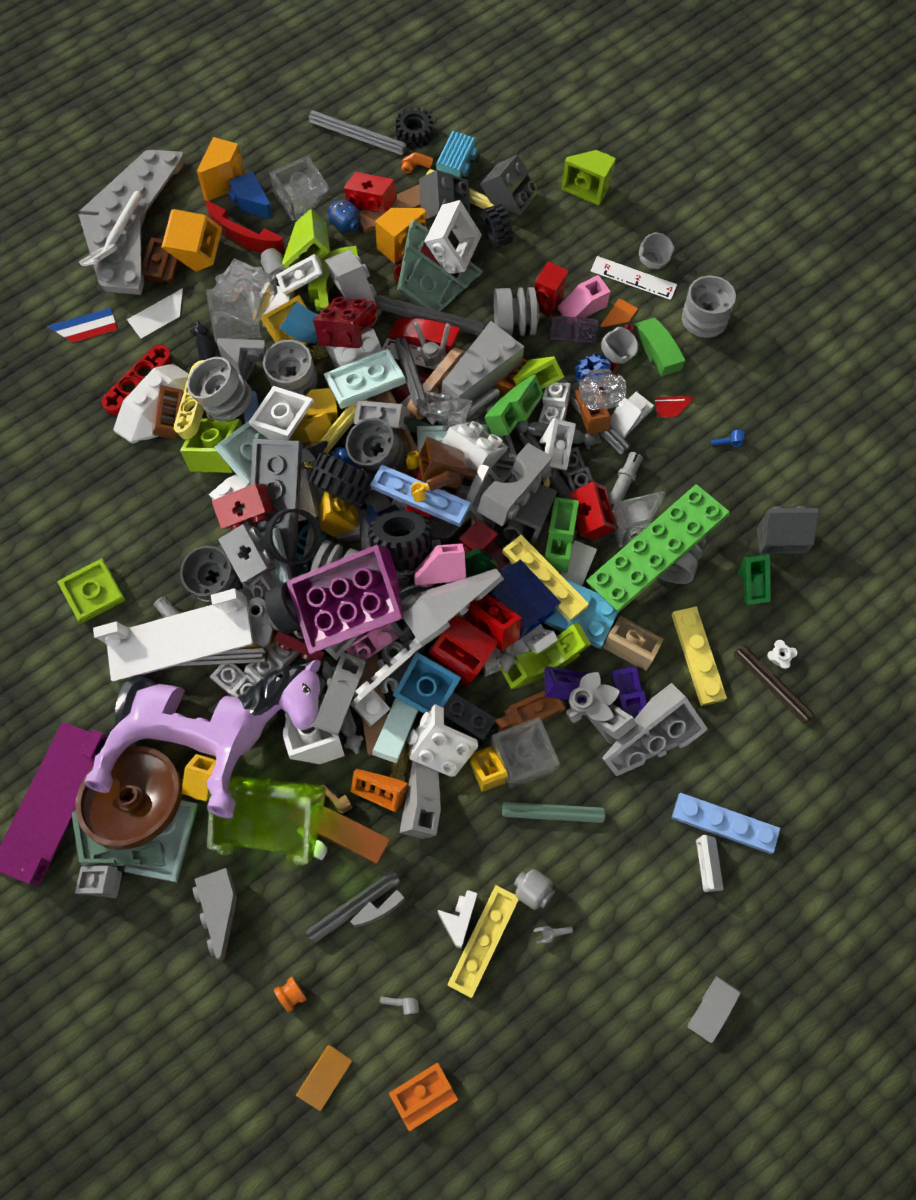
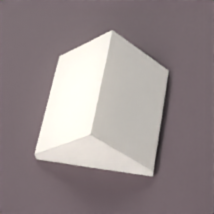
M273 386L249 421V424L270 440H288L314 401L312 398Z

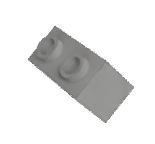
M242 524L218 539L241 583H252L261 574L269 573L275 569L272 563L274 558L268 549L264 548L260 541L262 536L256 527Z

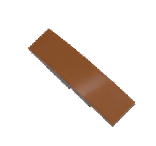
M300 795L286 819L319 837L335 843L353 854L356 853L378 865L390 842V839Z

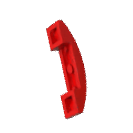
M209 201L206 202L208 217L222 227L221 234L231 242L259 253L274 248L281 254H284L283 237L265 228L260 234H257L230 221L225 209Z

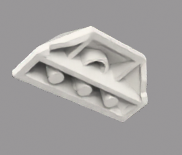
M175 364L153 368L123 401L113 429L114 432L132 444L140 440L158 437L152 435L159 386L163 385L185 390L189 374ZM164 396V399L176 401L177 399L173 397ZM163 405V408L175 410L173 407ZM162 415V416H161V417H163V418L172 419V420H173V418H174V417H169V416H165V415Z

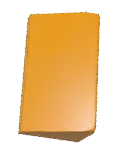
M328 1045L296 1096L321 1111L353 1060L333 1046Z

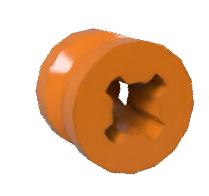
M293 976L287 980V984L283 987L278 986L274 989L277 998L288 1013L293 1010L295 1004L298 1002L303 1003L307 1000Z

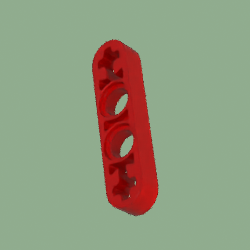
M156 345L152 347L104 395L101 403L107 414L111 416L119 414L123 401L131 393L123 391L124 387L127 384H134L136 388L146 377L139 375L142 369L149 368L152 370L156 367L171 364L172 357L166 346ZM157 355H160V356H163V355H164L165 357H164V358H161V357L157 358L156 356H157ZM110 402L118 403L116 406L109 405Z

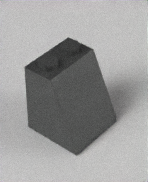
M512 474L508 483L517 482L518 480ZM540 484L535 493L531 492L527 503L524 506H519V510L512 520L508 519L503 526L491 521L489 527L498 534L496 544L504 549L518 536L522 535L534 547L557 491Z

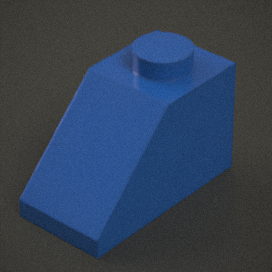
M253 171L229 180L231 190L228 191L231 202L233 204L236 203L240 211L266 219L273 218L270 203Z

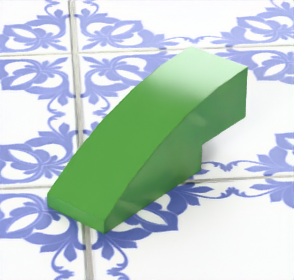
M655 317L633 325L636 328V333L650 363H655L661 377L683 369L685 359L667 329Z
M536 375L530 376L510 390L485 415L484 418L491 434L496 436L509 435L517 422L528 419L544 395Z
M555 497L545 559L558 572L568 573L579 501Z

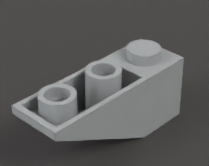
M342 652L313 727L338 736L366 664L365 660Z
M413 761L399 833L425 839L437 834L441 811L439 772Z
M226 868L196 878V887H193L195 900L197 903L201 902L203 913H200L204 930H209L211 938L207 940L211 956L215 955L218 960L225 959L237 901L231 873Z

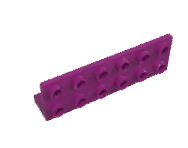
M65 722L61 723L0 845L1 873L39 888L72 820L71 813L76 811V798L80 785L94 766L95 756L100 753L98 747L108 739L103 733L95 730L88 732Z

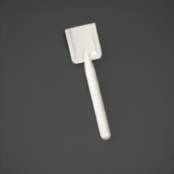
M135 191L108 236L105 247L96 250L79 261L81 266L96 264L116 250L114 244L117 242L141 200V192Z

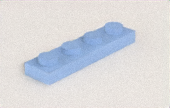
M381 464L370 484L371 489L458 527L461 526L471 507V502L440 489L432 492L431 490L425 491L426 499L422 502H415L411 494L412 484L415 482L425 483Z
M683 793L678 795L671 818L769 854L774 853L780 831L779 827Z

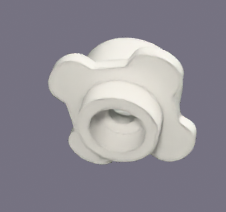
M777 640L774 643V649L768 653V659L775 665L787 669L790 667L791 659L797 656V650L785 645L784 641Z

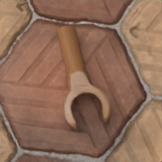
M324 784L320 786L319 789L333 802L339 813L342 814L352 809L346 795L338 799Z

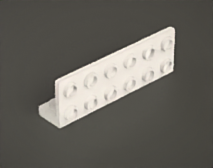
M234 588L211 595L212 605L130 628L117 621L93 628L94 638L107 644L111 680L118 682L136 675H144L253 645L247 597Z
M416 638L409 645V651L405 647L390 661L392 664L390 668L386 664L371 678L374 681L373 683L369 684L366 681L355 691L353 695L355 699L350 705L370 727L390 710L374 689L422 648Z

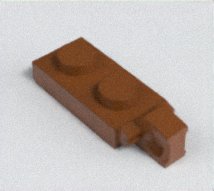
M544 690L510 705L509 709L504 711L505 716L496 720L495 726L499 733L511 728L514 732L521 731L564 712L566 707L561 699L546 697Z

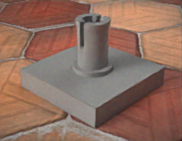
M480 465L471 487L460 484L457 488L456 496L471 502V507L467 514L474 522L480 519L489 527L492 520L477 512L482 494L494 481H502L489 466Z

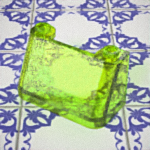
M232 776L230 778L229 793L236 802L233 818L219 817L209 811L207 849L216 850L217 854L229 855L233 853V850L245 847L286 853V858L292 860L291 863L295 865H305L314 857L325 803L326 788L312 784ZM209 791V800H210V798L212 797V794H211L210 791Z

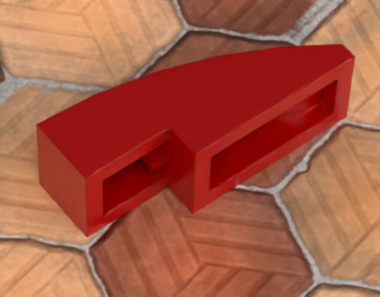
M397 318L388 335V339L406 338L408 344L422 347L414 323L418 322L426 342H434L440 347L446 324L418 318ZM450 325L445 347L446 354L455 348L459 340L460 328Z

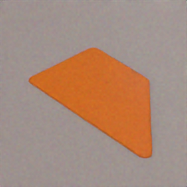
M618 299L602 322L601 327L629 322L638 308L622 299Z

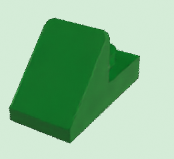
M770 555L745 556L738 570V575L743 578L744 603L749 605L771 602Z

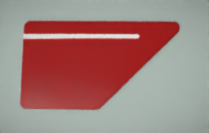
M655 397L657 417H677L695 397Z

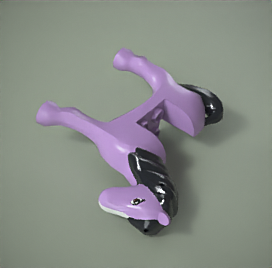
M313 660L307 667H282L279 670L268 673L265 678L260 679L238 697L224 696L219 701L210 722L204 718L191 719L175 713L185 692L183 688L158 684L154 679L144 675L131 677L119 691L115 708L114 729L110 732L107 741L98 747L100 753L95 756L93 769L87 775L85 785L97 792H110L113 783L111 772L117 759L128 746L138 740L155 739L174 742L191 747L199 752L216 756L214 770L206 783L208 790L212 794L207 809L219 817L233 818L236 802L229 793L233 768L239 757L248 752L259 739L265 724L278 710L283 709L289 714L296 728L306 730L314 725L319 712L318 703L326 688V681L318 672L320 660Z

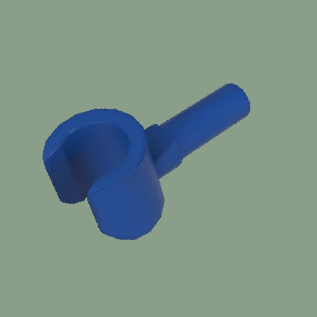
M734 430L731 437L711 440V445L731 444V446L736 448L741 447L745 432L743 430Z

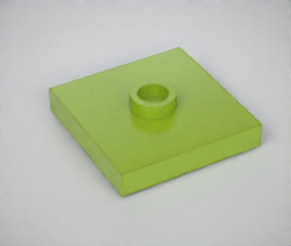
M103 558L57 581L80 624L126 601Z

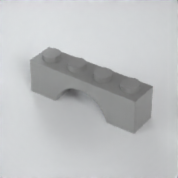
M528 443L517 455L511 471L518 481L513 483L494 481L482 494L477 512L501 526L508 519L512 520L516 516L519 506H524L527 503L531 492L535 493L541 480L548 478L552 467L549 465L553 457Z

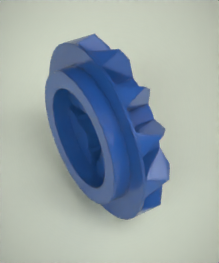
M595 352L592 357L587 355L585 360H579V365L574 367L576 372L574 375L578 382L584 385L599 383L608 375L610 362L604 354L599 356ZM592 365L594 366V369H593L594 372H593V373H592V371H590V368H589V367L592 366Z

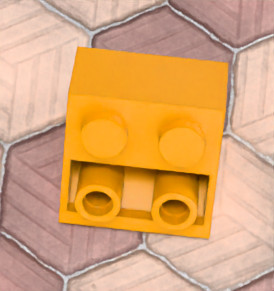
M390 208L375 221L377 249L394 264L398 263L401 259L403 260L410 222L415 219L426 228L425 209Z
M173 209L170 213L161 248L195 272H198L214 264L222 227L206 215Z

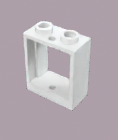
M461 200L441 206L424 242L440 266L448 273L455 274L465 272L482 234ZM451 230L459 241L456 250L447 238Z

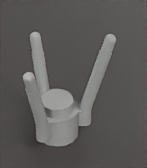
M415 322L414 326L422 348L418 347L417 351L424 360L425 366L437 365L441 361V355L446 354L445 347L450 324L447 323L439 347L434 342H426L419 323Z

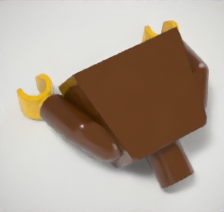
M430 437L426 438L420 453L410 451L407 454V468L416 469L420 467L422 481L427 482L425 484L421 482L412 484L411 494L415 502H422L426 499L425 491L431 490L432 492L443 486L456 489L460 486L463 479L473 481L477 474L476 467L466 464L463 451Z

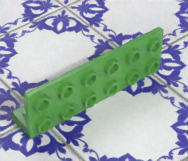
M696 484L589 577L586 582L592 591L598 593L617 612H620L725 520L730 513Z

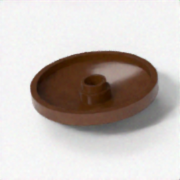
M142 746L127 747L111 772L113 783L108 793H101L90 789L85 785L87 775L85 776L76 798L77 820L84 833L94 842L105 848L126 850L150 842L169 826L181 803L182 781L177 768L167 756L153 748Z

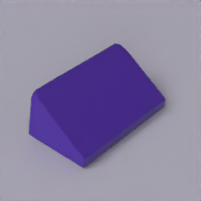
M546 666L544 669L546 697L569 701L571 692L579 688L581 679L588 673ZM579 697L577 699L578 702H582L583 700H585L584 697Z

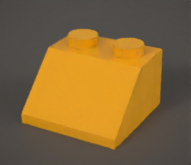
M213 137L197 169L204 200L210 201L228 194V191L231 190L229 180L245 174V169H243L242 155L237 143Z

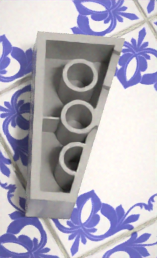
M490 321L443 380L441 401L458 414L522 365L524 346Z

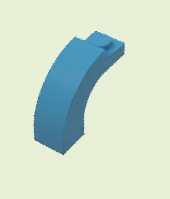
M296 302L279 329L299 341L319 344L313 319L319 314L308 310Z

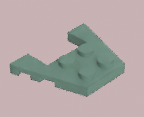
M414 219L409 224L397 291L418 306L441 311L462 290L466 289L474 279L479 277L483 270L470 261L465 272L457 273L456 277L452 276L420 252L429 230Z
M76 811L71 813L79 863L82 866H166L160 840L126 850L105 848L94 842L84 833L78 823Z

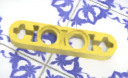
M201 360L195 363L190 370L189 376L191 372L197 367V365L205 360ZM187 383L174 424V430L182 439H190L195 436L199 430L204 412L203 407L189 394Z

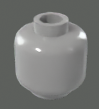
M536 869L530 870L527 874L522 871L514 882V885L517 887L515 892L516 898L533 910H537L540 907L544 909L555 893V890L552 889V880Z

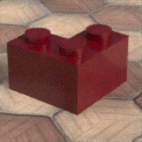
M478 519L459 538V544L463 545L465 554L480 547L497 561L498 567L496 569L504 578L513 569V564L502 553L503 549L496 544L498 534Z

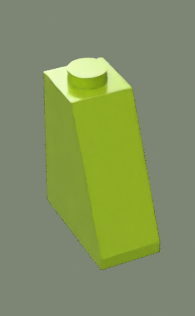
M312 209L295 222L282 261V266L286 269L313 254L321 260L330 252L327 222Z

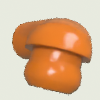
M414 152L402 160L401 169L404 173H411L413 168L418 165L430 169L433 158Z

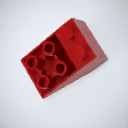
M456 615L450 620V627L440 635L427 657L462 676L458 683L466 688L485 665L498 641L459 615Z

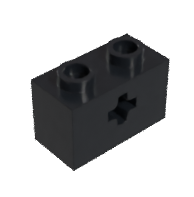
M454 692L443 707L445 725L476 739L479 746L482 747L495 727L497 720L495 717Z

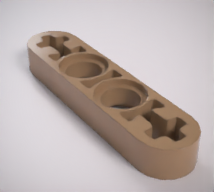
M453 348L422 385L427 398L426 406L424 408H416L413 405L412 398L410 399L407 409L411 411V417L421 420L428 414L441 398L443 380L466 351Z

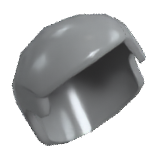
M657 232L646 236L639 249V257L642 264L656 270L666 266L674 251L671 239Z
M617 327L604 336L601 342V349L605 357L612 363L623 364L636 355L638 352V342L629 330Z

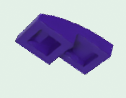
M633 666L610 671L613 686L619 690L617 697L619 708L635 719L647 704L644 691H641L637 667Z

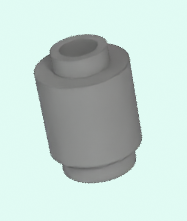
M274 248L267 249L261 254V264L269 281L279 283L276 275L286 270V268L282 266L283 257L281 253Z

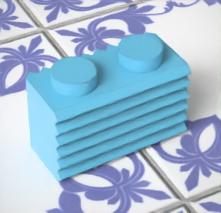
M452 131L437 161V170L463 178V176L467 177L471 167L470 162L471 160L475 161L478 154L475 137L472 138L463 133L460 134L459 132Z

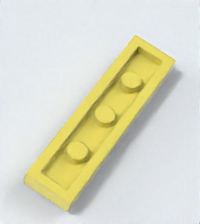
M522 535L518 536L503 549L502 553L569 623L588 608L589 603Z
M697 606L674 611L672 618L700 705L705 706L725 701L727 697Z
M495 885L447 986L470 998L473 997L519 900L514 894Z

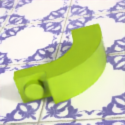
M356 246L336 249L321 259L323 275L308 283L310 303L315 302L316 312H321V310L329 305L328 294L335 285L325 260L347 250H350L354 256H358Z
M572 624L557 636L558 640L539 653L530 651L515 655L513 658L517 660V663L510 667L508 673H505L501 666L500 669L510 688H520L545 678L544 669L546 666L563 668L580 656L579 653L591 645L580 624Z

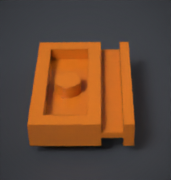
M438 1062L389 1092L408 1131L413 1130L458 1101Z

